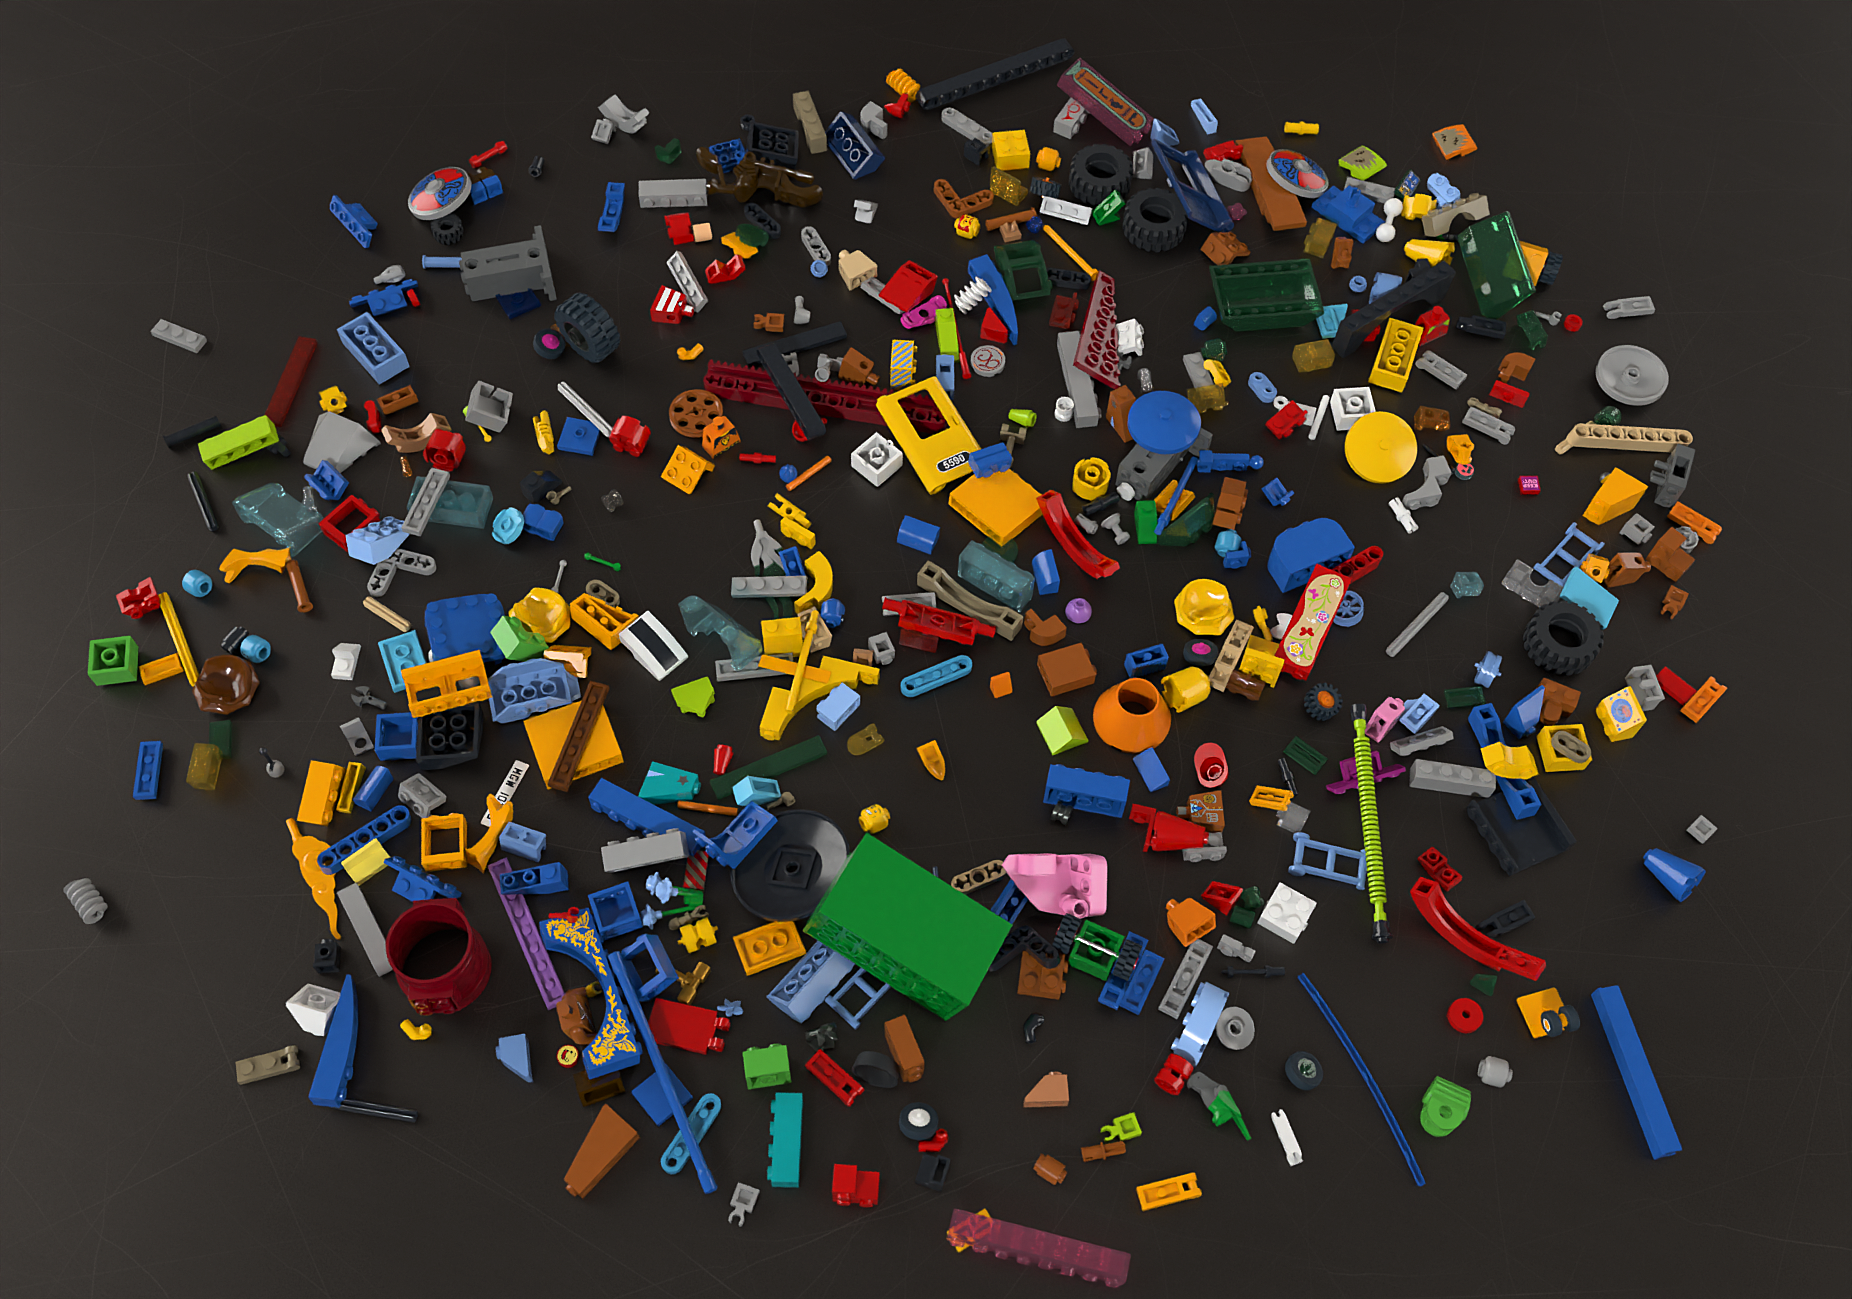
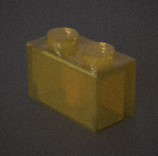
M1318 217L1316 224L1312 223L1309 230L1311 234L1305 238L1304 244L1306 247L1304 252L1324 258L1337 224Z
M1326 339L1295 345L1292 358L1299 372H1309L1314 369L1332 366L1335 353L1329 340Z
M195 743L186 782L196 789L215 790L223 751L215 744Z

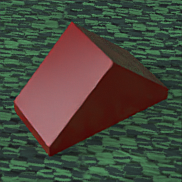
M990 307L987 308L981 326L980 338L1006 343L1008 330Z
M1212 881L1201 897L1227 916L1238 902L1243 889Z

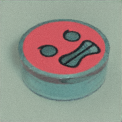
M1458 463L1455 474L1462 480H1468L1473 476L1475 470L1471 463L1466 465Z

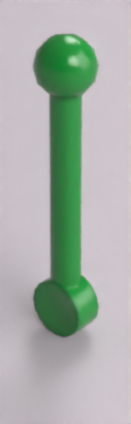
M585 553L584 555L586 560L591 559L613 567L615 571L621 569L619 563H610L594 557L590 553Z

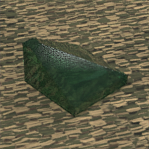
M1476 974L1470 980V984L1486 995L1492 996L1497 976Z

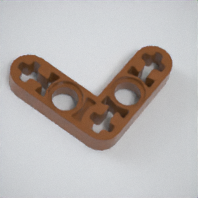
M939 179L934 183V193L954 218H960L964 214L969 215L993 204L994 194L990 190H982L960 199L946 180ZM952 197L953 200L948 201L945 198ZM974 202L976 205L970 206L968 203Z

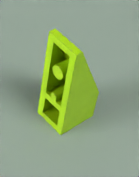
M953 308L936 309L935 325L940 355H954V363L959 362Z

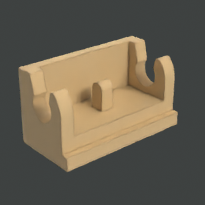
M815 606L798 614L803 640L806 634V623L809 622L812 610L817 611ZM820 614L816 623L818 626L817 631L813 635L809 650L811 653L829 647L832 638Z

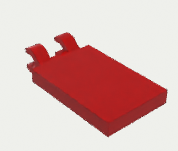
M659 998L655 999L648 1022L657 1044L705 1055L708 1049L723 1052L724 1040L713 1037L716 1029L728 1032L731 1023L729 1022L730 1019L717 1018V1011Z

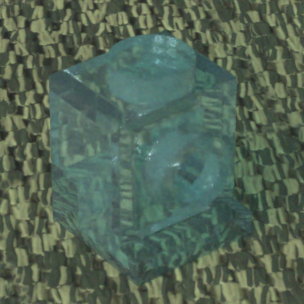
M1456 572L1451 584V588L1457 598H1461V596H1479L1484 586L1477 572Z

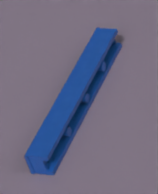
M1618 985L1597 988L1591 996L1654 1160H1657L1661 1157L1675 1155V1152L1681 1151L1682 1147Z

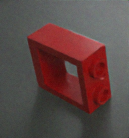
M353 495L349 496L318 523L323 534L346 552H348L346 536L335 528L339 522L356 508L368 518L355 529H362L370 523L380 521V514L374 508L370 509L361 498L357 499Z

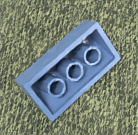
M817 941L769 993L767 998L791 1019L802 1023L825 1000L829 992L838 986L839 981L852 970L855 964Z

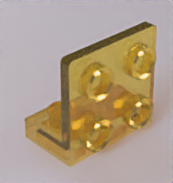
M996 167L991 169L990 191L994 195L1017 206L1027 196L1028 189L1021 186L1019 179Z

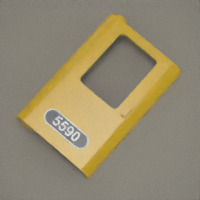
M931 377L891 395H883L877 400V409L930 495L941 491L946 483L973 472L968 462L969 454L981 450L937 377ZM923 389L929 392L950 426L949 429L926 439H921L898 403V400Z

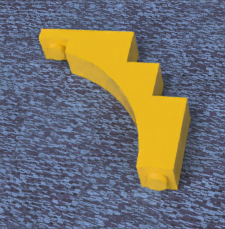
M823 656L820 669L831 671L828 683L802 678L792 714L785 712L790 691L773 687L760 724V735L767 740H780L789 721L805 705L816 698L829 694L834 687H838L842 682L850 689H856L859 680L866 684L873 683L878 685L880 669Z

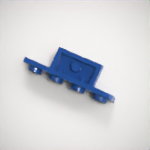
M333 195L330 210L364 248H368L372 237L369 229H376L378 223L362 205L358 203L344 204L337 195Z
M405 280L399 286L393 284L385 287L386 290L380 292L379 290H374L364 297L362 295L351 298L352 301H349L351 308L369 303L372 314L376 317L407 307L402 292L418 287L417 280Z
M399 856L386 858L383 862L399 871L392 891L412 902L415 900L434 899L437 892L448 898L461 897L462 893L457 891L454 885L442 883L437 876L427 875L422 872V868L405 863L406 860Z

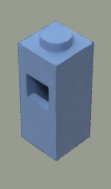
M936 355V377L949 398L954 400V355Z

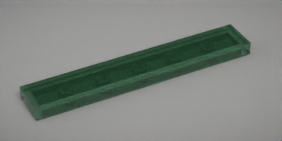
M818 735L710 780V785L717 800L734 794L732 787L747 776L769 779L827 755V750Z

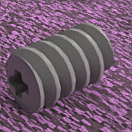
M89 878L72 881L64 887V893L67 894L68 899L71 900V904L75 906V910L79 912V916L85 924H93L103 917L108 905L103 902L104 899L99 896L100 893L95 890V886L91 884Z

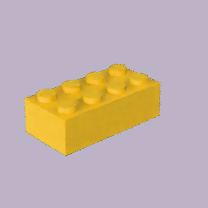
M1389 318L1368 381L1369 383L1403 392L1423 327Z

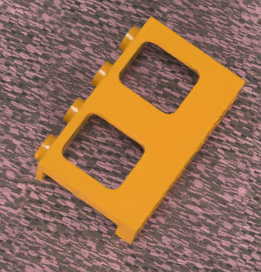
M480 650L401 670L409 701L408 706L413 718L492 698ZM474 676L479 677L480 686L457 691V681ZM432 687L440 688L441 696L417 701L416 693L418 691Z

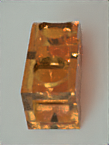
M1420 406L1414 415V427L1418 430H1422L1423 427L1435 428L1439 431L1447 430L1450 428L1449 412Z

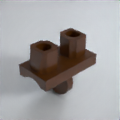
M1233 670L1225 688H1228L1230 692L1243 694L1252 701H1258L1265 682L1251 677L1252 674L1249 672L1246 675Z

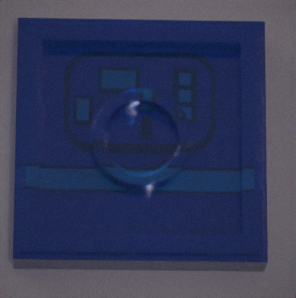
M528 288V291L502 296L496 294L495 297L508 318L512 319L541 306L532 289Z

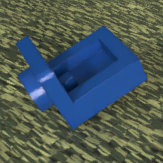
M1278 478L1273 479L1261 488L1273 506L1281 504V506L1285 505L1291 500L1290 496L1294 494L1293 490L1287 492Z
M1245 541L1241 542L1239 551L1226 552L1223 560L1224 568L1235 569L1247 565L1248 559L1251 558V551Z

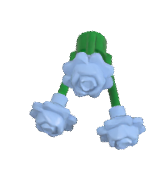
M656 872L654 875H649L646 882V889L650 891L651 896L656 892V896L659 897L662 903H665L669 900L670 896L682 895L684 896V904H688V906L661 912V910L654 911L646 904L645 909L640 913V918L643 922L642 924L648 925L652 930L653 924H655L657 919H661L662 916L693 911L696 907L702 905L703 891L673 886L669 878L661 881L659 872Z

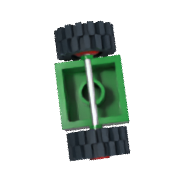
M1066 913L1058 928L1052 946L1058 951L1068 954L1073 942H1075L1068 965L1106 981L1116 960L1117 963L1112 974L1128 981L1138 961L1142 945L1126 939L1120 953L1119 950L1125 936L1088 920H1085L1080 934H1077L1082 919Z

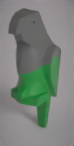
M1201 1072L1190 1076L1187 1080V1087L1200 1093L1205 1106L1213 1113V1123L1218 1127L1233 1119L1247 1141L1250 1140L1251 1136L1241 1118L1242 1115L1227 1087L1214 1082Z

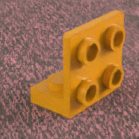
M678 445L661 477L686 493L692 494L705 470L713 471L715 465L688 448Z

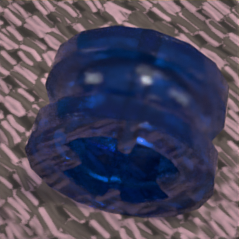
M1033 216L1026 223L1027 228L1032 233H1038L1043 228V222L1037 216Z

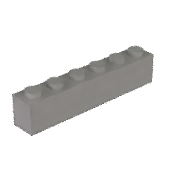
M1079 331L1058 333L1057 347L1069 398L1074 402L1073 416L1076 428L1097 426L1098 419L1101 418V410L1097 408V394L1093 392V379H1090V375L1073 366L1080 339Z

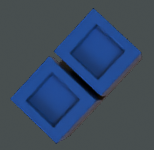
M481 167L478 169V174L474 176L471 173H467L472 183L469 195L474 205L487 200L488 197L492 198L503 193L501 182L492 169Z

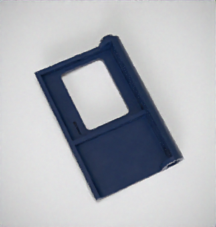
M1153 139L1151 144L1168 176L1167 182L1171 188H1174L1188 218L1216 232L1231 231L1234 223L1197 152L1189 150L1182 153ZM1166 157L1182 165L1193 188L1177 180Z

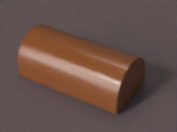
M411 385L382 396L377 401L383 414L386 416L418 402V398Z

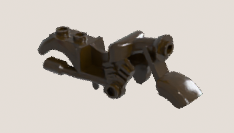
M700 147L696 150V158L702 168L710 173L718 174L719 181L715 177L708 181L706 189L709 195L715 193L734 194L737 201L742 203L746 202L756 192L757 188H767L775 193L776 201L780 199L783 202H789L799 207L807 208V206L814 205L822 200L823 191L820 186L798 187L792 184L788 176H791L798 181L812 184L815 178L812 173L800 169L796 171L776 166L773 160L770 161V164L764 163V157L758 161L754 153L747 152L739 164L733 168L737 179L734 183H725L722 166L718 162V157L709 152L705 147Z

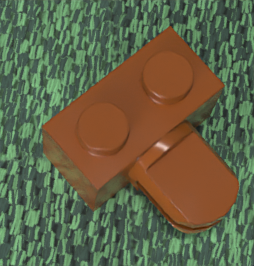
M1543 677L1537 688L1541 685L1545 687L1540 721L1547 726H1554L1559 721L1561 715L1567 718L1570 717L1577 706L1581 692Z

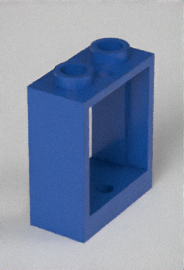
M643 934L636 939L637 941L634 944L625 947L621 951V956L638 1000L649 1002L679 979L658 935ZM647 948L659 974L643 985L631 960Z

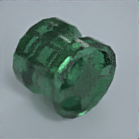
M1250 887L1242 892L1240 897L1245 901L1244 907L1246 910H1253L1264 905L1265 901L1259 895V887Z

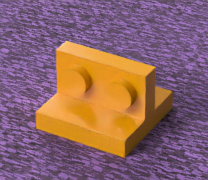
M552 645L544 651V659L563 663L566 671L575 677H587L588 657L591 655V647Z

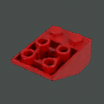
M909 260L897 270L878 296L900 310L908 312L933 293L938 276Z

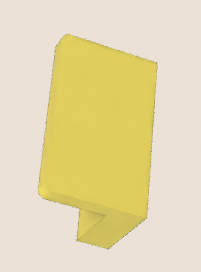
M375 838L342 861L341 864L353 881L357 882L360 886L388 866L383 862L386 858H390V856Z

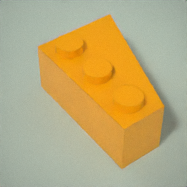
M583 593L570 603L571 618L610 650L621 643L619 633L639 618V615L635 613L629 614L622 611V608L618 606L616 608L609 606L605 601Z
M311 760L297 821L328 826L332 820L333 811L343 786L346 768Z

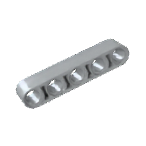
M357 882L338 891L337 894L377 975L380 977L392 971L393 969L386 956V939Z

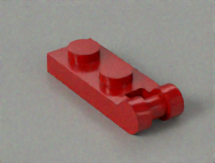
M821 1049L805 1064V1067L848 1107L854 1103L853 1099L857 1095L860 1096L864 1092L863 1087ZM846 1085L851 1087L848 1093L843 1090Z

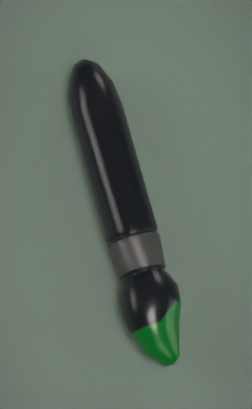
M1441 234L1436 239L1444 242L1473 241L1477 237L1470 234Z

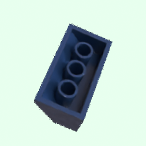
M841 111L825 131L827 144L853 179L876 171L885 159L861 125L850 114Z

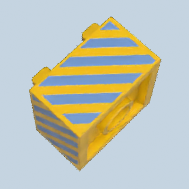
M893 340L890 390H903L915 384V380H912V375L916 372V367L913 366L917 365V360L913 359L914 352H917V346H914V341Z

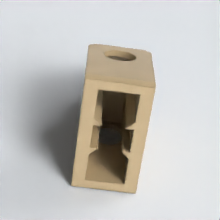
M847 250L840 252L839 272L849 290L860 286L863 281L872 276L874 278L877 277V265L861 251L857 250L851 254Z

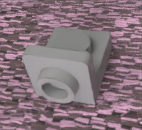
M597 119L591 138L608 144L612 131L615 132L616 127L610 120L603 119L602 121Z

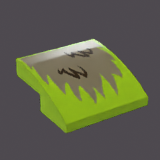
M1364 146L1339 159V166L1351 170V176L1362 181L1387 167L1380 156Z

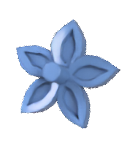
M725 999V1006L717 1007V1010L726 1011L727 1017L732 1016V1014H743V1010L740 1007L741 1001L731 1003Z

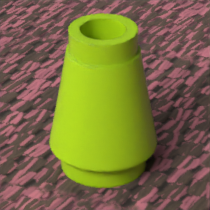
M1011 409L1009 419L1027 428L1029 426L1033 427L1036 422V413L1032 410Z

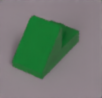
M1114 190L1092 211V215L1098 225L1121 219L1117 211L1125 205V202L1120 193Z

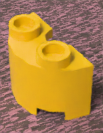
M1415 194V197L1406 195L1403 200L1401 216L1408 220H1414L1415 217L1422 218V216L1428 214V211L1436 209L1437 200L1433 201L1431 196L1424 194Z

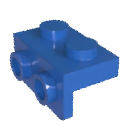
M326 460L321 461L313 475L306 474L304 476L309 485L315 488L325 500H339L349 484Z

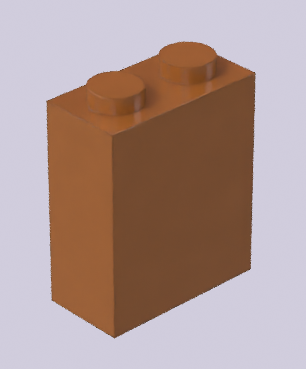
M1082 643L1038 656L1037 666L1051 697L1094 684L1097 670L1094 664L1091 665L1089 652L1087 649H1084Z
M903 1015L885 1022V1037L894 1060L900 1066L899 1072L903 1082L919 1080L921 1075L924 1074V1060L906 1016Z

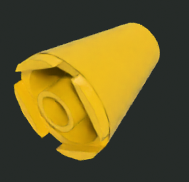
M1412 239L1406 243L1404 251L1406 256L1414 261L1427 258L1431 268L1442 261H1445L1450 266L1453 258L1450 257V254L1454 252L1455 245L1451 242Z

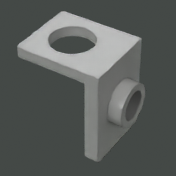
M359 717L340 726L355 756L374 748ZM365 739L366 745L363 748L355 747L356 741Z

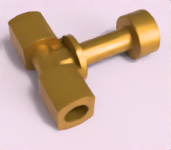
M702 962L697 964L693 973L687 972L685 975L675 970L679 977L677 980L681 982V987L683 988L677 997L680 1003L690 1005L697 995L696 988L699 983H704L711 972L710 967ZM656 968L655 974L658 975V974H659V971H658V969Z

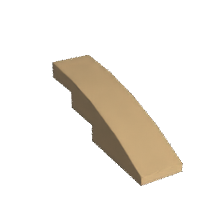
M1236 619L1209 675L1211 687L1224 692L1230 675L1235 669L1253 631V626Z

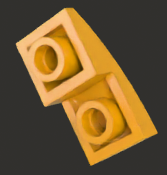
M733 232L721 237L722 244L733 248L735 255L738 254L742 258H750L751 255L758 253L757 248L738 233Z

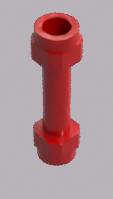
M504 141L494 144L495 147L479 156H472L469 159L470 165L473 168H478L482 165L481 162L497 153H504L507 150Z

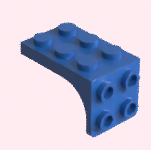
M750 801L718 836L707 838L696 829L692 833L696 836L694 840L701 847L705 846V852L713 859L717 857L716 860L722 866L728 865L735 869L778 820L772 814Z

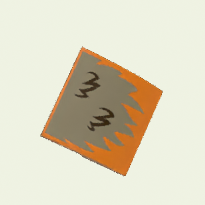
M1464 125L1450 126L1432 133L1433 139L1446 160L1458 154L1464 156L1477 150V146Z

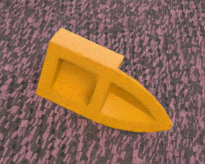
M936 740L918 747L917 751L927 770L937 779L943 780L945 763Z

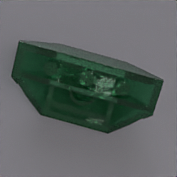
M1212 492L1208 494L1198 504L1164 529L1161 535H1159L1157 543L1159 545L1186 547L1191 542L1195 543L1202 533L1209 532L1213 527L1214 494Z

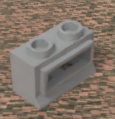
M1652 665L1633 667L1625 677L1628 687L1631 686L1642 711L1654 710L1658 703L1665 699Z

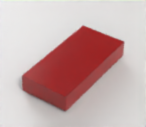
M1666 666L1656 676L1661 689L1683 706L1697 692Z

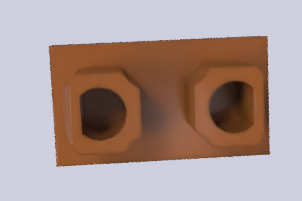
M1346 237L1336 238L1331 263L1332 269L1338 267L1349 268V263L1352 259L1353 239H1346Z

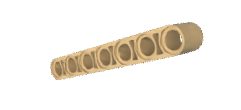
M1577 424L1567 435V442L1575 447L1672 452L1677 444L1688 446L1693 440L1691 433L1686 430Z

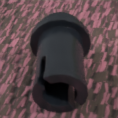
M535 156L532 165L529 167V173L533 177H538L542 173L541 168L544 164V158L541 156L539 161H537L539 156Z

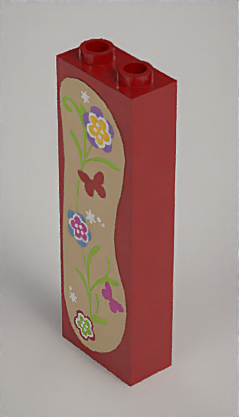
M1316 564L1274 655L1284 659L1280 672L1285 671L1292 674L1296 679L1307 680L1352 578Z

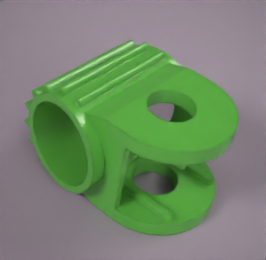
M1436 1076L1422 1099L1424 1105L1420 1114V1120L1423 1128L1429 1134L1437 1137L1450 1134L1453 1129L1460 1125L1462 1120H1465L1468 1114L1471 1091Z

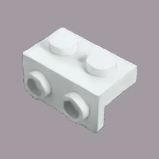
M1135 319L1116 324L1118 333L1117 354L1121 352L1127 354L1135 351L1138 356H1141L1142 348H1144L1142 325L1138 324Z

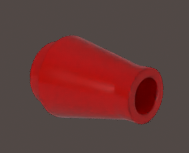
M717 745V748L714 749V774L725 775L733 756L732 747Z

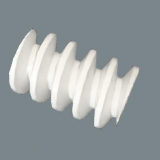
M975 277L976 284L970 281L971 288L965 286L966 292L960 290V297L956 294L954 295L956 305L964 314H967V310L972 309V305H977V300L982 301V296L987 297V291L992 292L989 285L983 279Z

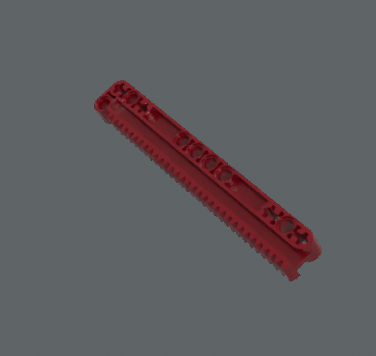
M712 359L708 362V372L703 379L705 391L711 392L722 399L789 410L766 370L763 372L760 367L758 370H755L754 366L748 369L747 365L741 368V364L734 367V363L727 366V362L720 365V361L714 364ZM803 374L796 377L818 415L888 426L877 409L876 403L881 396L893 394V389L887 392L886 388L883 391H880L879 387L873 390L872 386L866 389L865 385L859 388L858 384L853 387L851 382L848 385H845L844 381L838 384L837 380L831 383V379H828L827 382L817 381L816 377L811 380L809 375L803 378ZM915 394L898 400L899 405L915 431L937 434L946 430L947 421L934 400L929 399L928 395L922 398L921 394L915 397Z

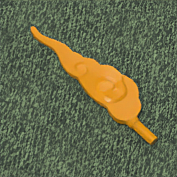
M289 818L286 820L294 843L292 851L299 860L301 873L307 884L312 888L314 900L328 914L332 935L337 940H340L341 936L337 932L338 910L334 901V889L336 886L334 876L336 873L332 875L324 874L317 862L319 854L330 846L323 841H318L313 836L303 837L294 818ZM327 860L324 866L331 865L333 860Z

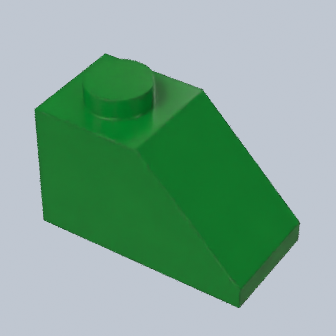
M1155 500L1137 501L1134 517L1138 544L1157 543V534L1154 532L1157 527Z

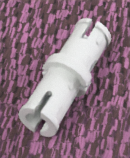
M1398 497L1395 500H1391L1389 506L1397 515L1396 519L1401 521L1408 533L1416 531L1418 525L1410 516L1411 512L1406 510Z

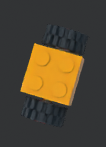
M1497 237L1487 266L1501 270L1505 259H1507L1502 276L1536 286L1537 281L1550 285L1554 283L1563 255L1548 252L1546 248L1515 239L1510 252H1508L1511 240Z

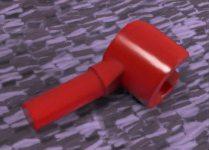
M571 907L568 909V912L549 913V918L567 919L569 923H575L578 920V916H572L571 914H578L579 909Z

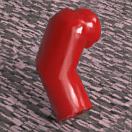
M938 1129L931 1141L919 1140V1152L940 1151L948 1141L947 1131L945 1129Z

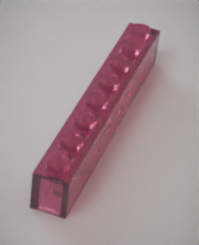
M954 1209L952 1212L946 1239L951 1241V1245L957 1247H964L965 1244L972 1246L976 1252L986 1253L987 1250L995 1252V1256L1008 1259V1256L1017 1258V1262L1022 1264L1033 1262L1039 1264V1267L1042 1269L1052 1270V1268H1057L1061 1270L1062 1274L1074 1276L1075 1273L1083 1275V1279L1096 1282L1097 1279L1106 1281V1285L1111 1287H1119V1285H1123L1126 1282L1131 1255Z

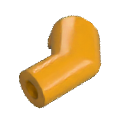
M697 344L690 351H686L685 348L681 347L677 350V354L681 360H693L704 349L700 344Z

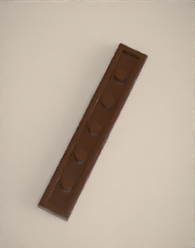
M594 681L589 682L548 781V787L568 792L610 689L609 685Z

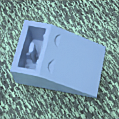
M392 516L385 517L382 521L370 523L365 528L355 529L352 533L345 535L349 556L373 565L388 559L409 536V533H405L401 529L404 520H398Z

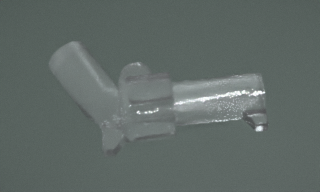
M311 486L303 487L304 499H302V504L300 505L302 510L296 514L300 520L316 509L314 500L311 498V491L313 490Z

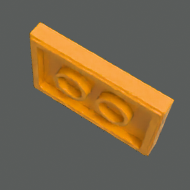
M794 921L782 924L772 922L733 937L747 976L806 954Z

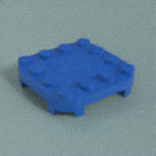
M477 594L442 599L427 604L425 627L433 661L480 650L483 662L494 661L495 665L502 663L505 655L490 633L501 617L505 616L503 606L495 594Z

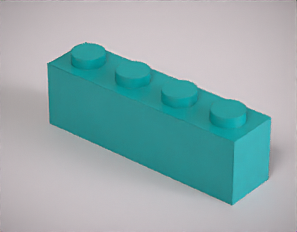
M776 1093V1100H771V1113H775L774 1122H770V1135H774L773 1144H769V1157H772V1166H768L767 1180H771L772 1187H799L803 1109L802 1093Z

